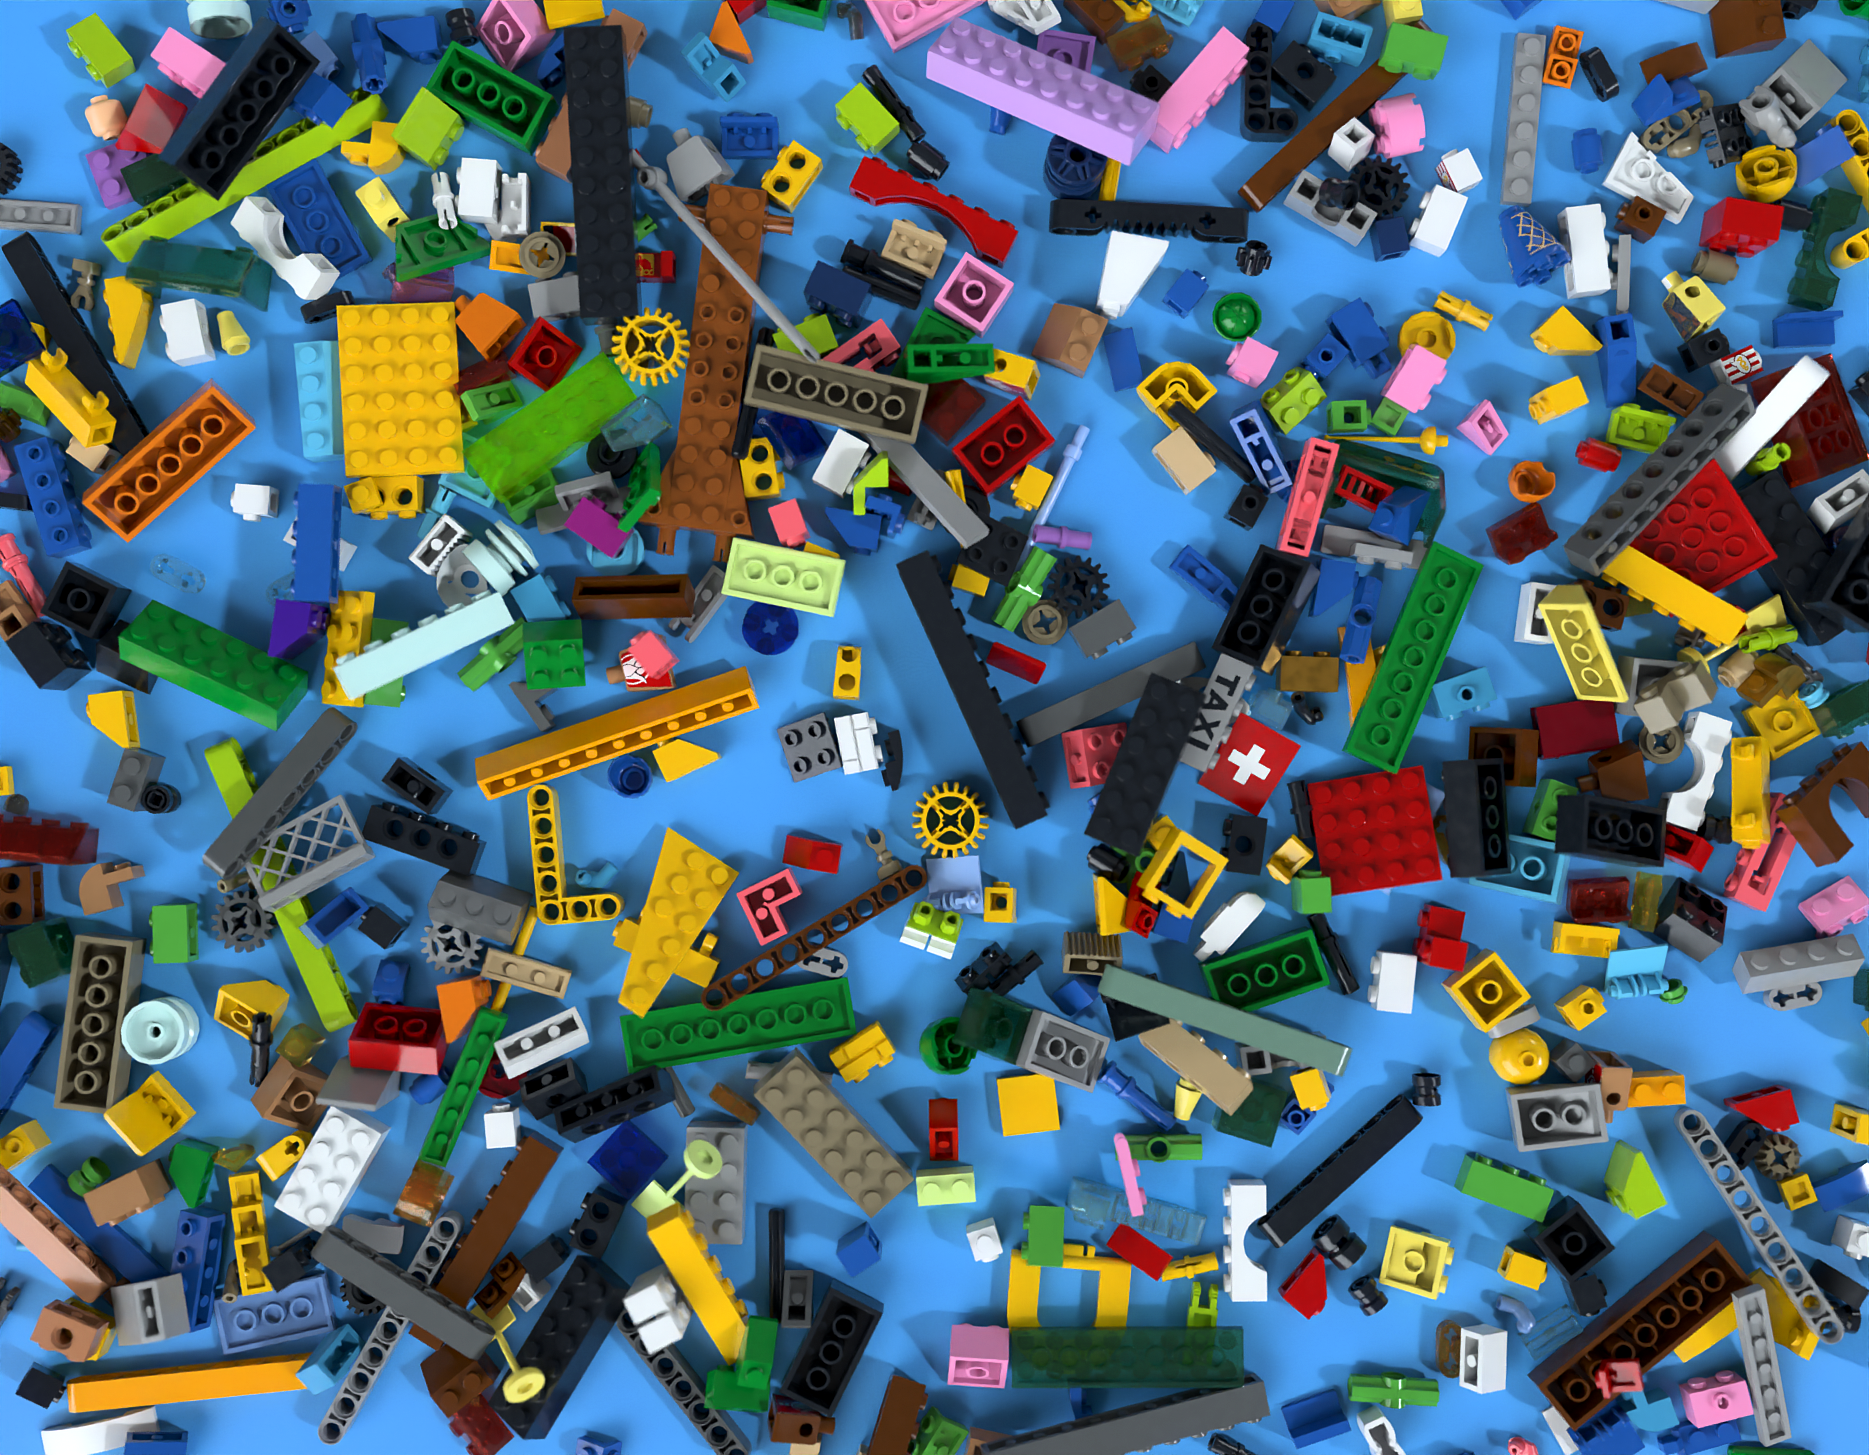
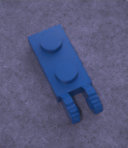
M1187 544L1169 568L1211 603H1215L1228 614L1231 604L1219 595L1226 589L1235 598L1239 589L1231 583L1232 580Z

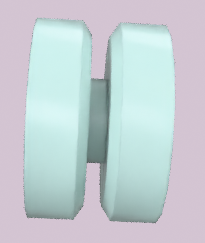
M173 996L155 998L135 1006L126 1015L121 1028L122 1043L128 1054L139 1062L149 1065L164 1063L188 1052L196 1043L200 1031L199 1019L193 1007L183 999Z

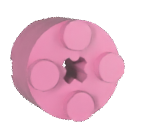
M1414 93L1378 100L1375 103V107L1369 109L1370 124L1375 126L1376 137L1373 140V147L1376 155L1382 154L1384 158L1389 159L1423 150L1424 145H1419V141L1421 138H1425V123L1420 104L1414 105L1412 101L1413 98H1417Z

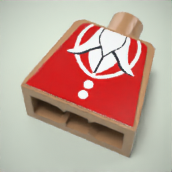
M659 635L667 645L665 636ZM629 648L619 652L621 665L606 668L609 684L625 681L628 692L678 689L673 667L661 678H652L630 654Z
M1585 1051L1596 1063L1585 1074V1083L1600 1084L1606 1123H1612L1614 1111H1624L1627 1109L1633 1068L1615 1052Z

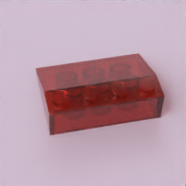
M1831 353L1812 359L1830 373L1829 377L1771 439L1773 446L1777 443L1779 445L1780 443H1785L1790 447V457L1780 462L1784 478L1787 480L1790 489L1869 460L1867 448ZM1794 366L1750 382L1758 405L1762 403Z

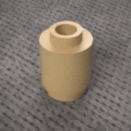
M1738 649L1717 668L1719 681L1728 688H1738L1755 670L1753 662L1760 657L1756 651L1745 654L1742 652L1743 649Z

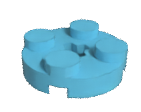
M635 530L623 547V553H620L616 559L609 557L589 542H587V557L593 567L604 576L631 575L636 573L643 563L645 544L640 533Z

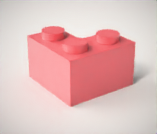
M791 867L736 893L761 946L790 931L778 905L803 893Z

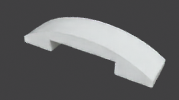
M155 1406L127 1411L121 1416L74 1426L70 1423L43 1429L41 1435L45 1455H90L125 1446L127 1432H160Z

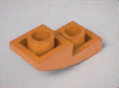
M1558 25L1554 26L1543 67L1542 83L1570 89L1578 63L1576 58L1583 38V31Z

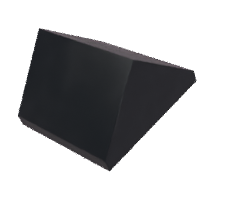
M120 619L96 643V671L146 694H151L158 676L120 659L119 636L131 624Z

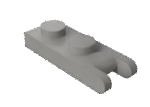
M1631 234L1619 235L1618 244H1612V262H1618L1617 273H1613V282L1611 283V290H1617L1616 315L1626 314L1629 309Z
M713 564L694 589L696 595L692 617L672 618L668 625L672 630L678 629L682 623L686 625L690 630L686 634L685 640L689 643H692L728 597V595L721 594L725 573Z

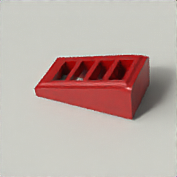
M1345 464L1342 465L1332 488V492L1373 514H1375L1379 502L1391 495L1394 490L1393 487ZM1348 474L1351 476L1347 489L1344 490L1341 487ZM1356 480H1359L1360 483L1356 493H1351ZM1365 485H1368L1369 487L1365 494V497L1361 498L1360 496L1364 490ZM1375 489L1377 490V493L1372 503L1369 500Z

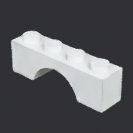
M246 196L230 223L239 232V236L258 251L259 257L267 261L276 270L277 275L286 280L295 289V293L304 300H317L327 296L340 272L322 254L302 253L298 257L295 256L288 248L284 239V215L266 197Z
M1701 711L1688 713L1682 732L1684 743L1689 747L1694 758V770L1690 780L1682 788L1662 793L1657 808L1667 810V824L1688 831H1697L1698 827L1703 824L1705 819L1704 808L1707 800L1713 795V781L1716 773L1720 771L1723 765V757L1721 756L1724 747L1731 740L1732 730L1730 729L1733 722Z
M1227 1179V1188H1223V1205L1228 1208V1217H1223V1232L1228 1234V1245L1223 1246L1224 1263H1228V1274L1223 1275L1224 1292H1228L1232 1301H1267V1272L1261 1264L1251 1260L1244 1251V1236L1248 1227L1257 1218L1266 1215V1184L1262 1179Z

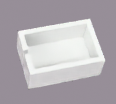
M666 1263L638 1276L623 1300L635 1324L653 1315L655 1316L656 1320L638 1329L650 1354L682 1338L694 1309L686 1295L683 1294Z

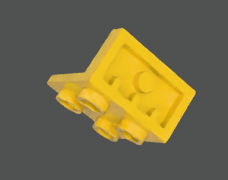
M1767 1274L1780 1291L1767 1303L1774 1341L1809 1361L1819 1338L1810 1331L1777 1279ZM1812 1295L1805 1296L1803 1307L1809 1308L1813 1306L1815 1297ZM1827 1321L1823 1322L1820 1326L1821 1334L1827 1324Z

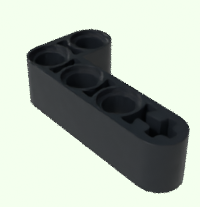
M1256 22L1250 25L1243 39V43L1250 49L1245 58L1248 63L1241 75L1240 133L1245 140L1250 142H1286L1291 138L1298 126V116L1293 110L1288 108H1270L1272 32L1270 27L1261 22ZM1254 37H1258V42H1260L1257 51H1254L1256 48V38ZM1258 64L1261 66L1262 72L1252 71L1250 65ZM1257 92L1262 97V100L1254 101L1249 96V93ZM1248 121H1258L1261 129L1251 128ZM1285 121L1290 129H1280L1277 122Z

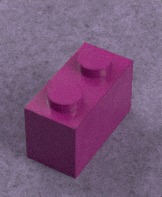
M594 495L591 499L583 496L564 526L609 557L616 559L635 530L631 528L626 533L617 528L619 520L624 517L622 514L617 512L614 516L605 509L608 505Z

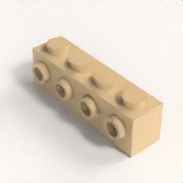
M1169 1018L1171 1024L1138 1035L1144 1047L1230 1116L1253 1090L1250 1081L1251 1076L1239 1066L1233 1068L1227 1063L1228 1058L1220 1050L1214 1048L1212 1051L1204 1045L1206 1041L1197 1032L1192 1030L1189 1033L1181 1027L1183 1025L1181 1021Z

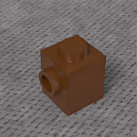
M1636 195L1628 203L1624 201L1615 215L1618 220L1614 229L1625 235L1631 234V238L1644 244L1654 237L1667 211Z

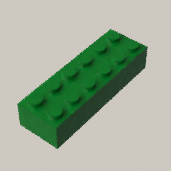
M152 600L119 636L120 659L276 732L307 694L308 671L280 658L270 657L265 651L155 600Z

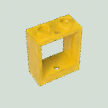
M1172 826L1136 885L1144 889L1142 896L1155 904L1159 900L1168 904L1165 910L1179 919L1183 914L1192 919L1225 867L1228 859L1183 830ZM1181 845L1210 862L1184 905L1155 888Z

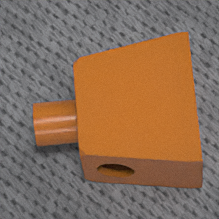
M479 293L473 301L466 295L459 296L455 301V309L460 312L455 319V323L489 364L526 326V323L515 310L485 293Z

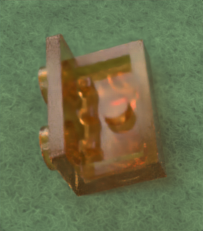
M1158 14L1107 37L1105 43L1119 72H1122L1126 69L1128 71L1136 70L1144 64L1145 60L1152 57L1159 59L1170 52L1169 49L1172 47L1174 38L1172 34L1167 35Z

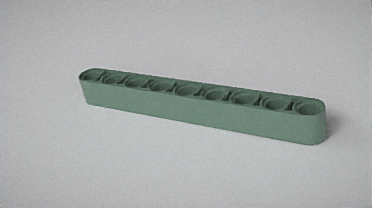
M1106 964L1097 992L1105 996L1342 1077L1352 1052L1351 1047L1111 964Z

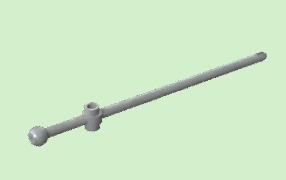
M633 149L634 167L638 170L637 182L645 189L658 192L810 362L816 363V358L820 359L819 353L666 185L668 182L666 172L659 167L649 166Z

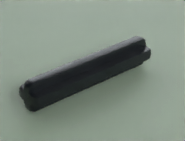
M844 266L842 269L843 272L871 284L872 294L912 310H916L920 304L921 295L870 274H865L849 266Z

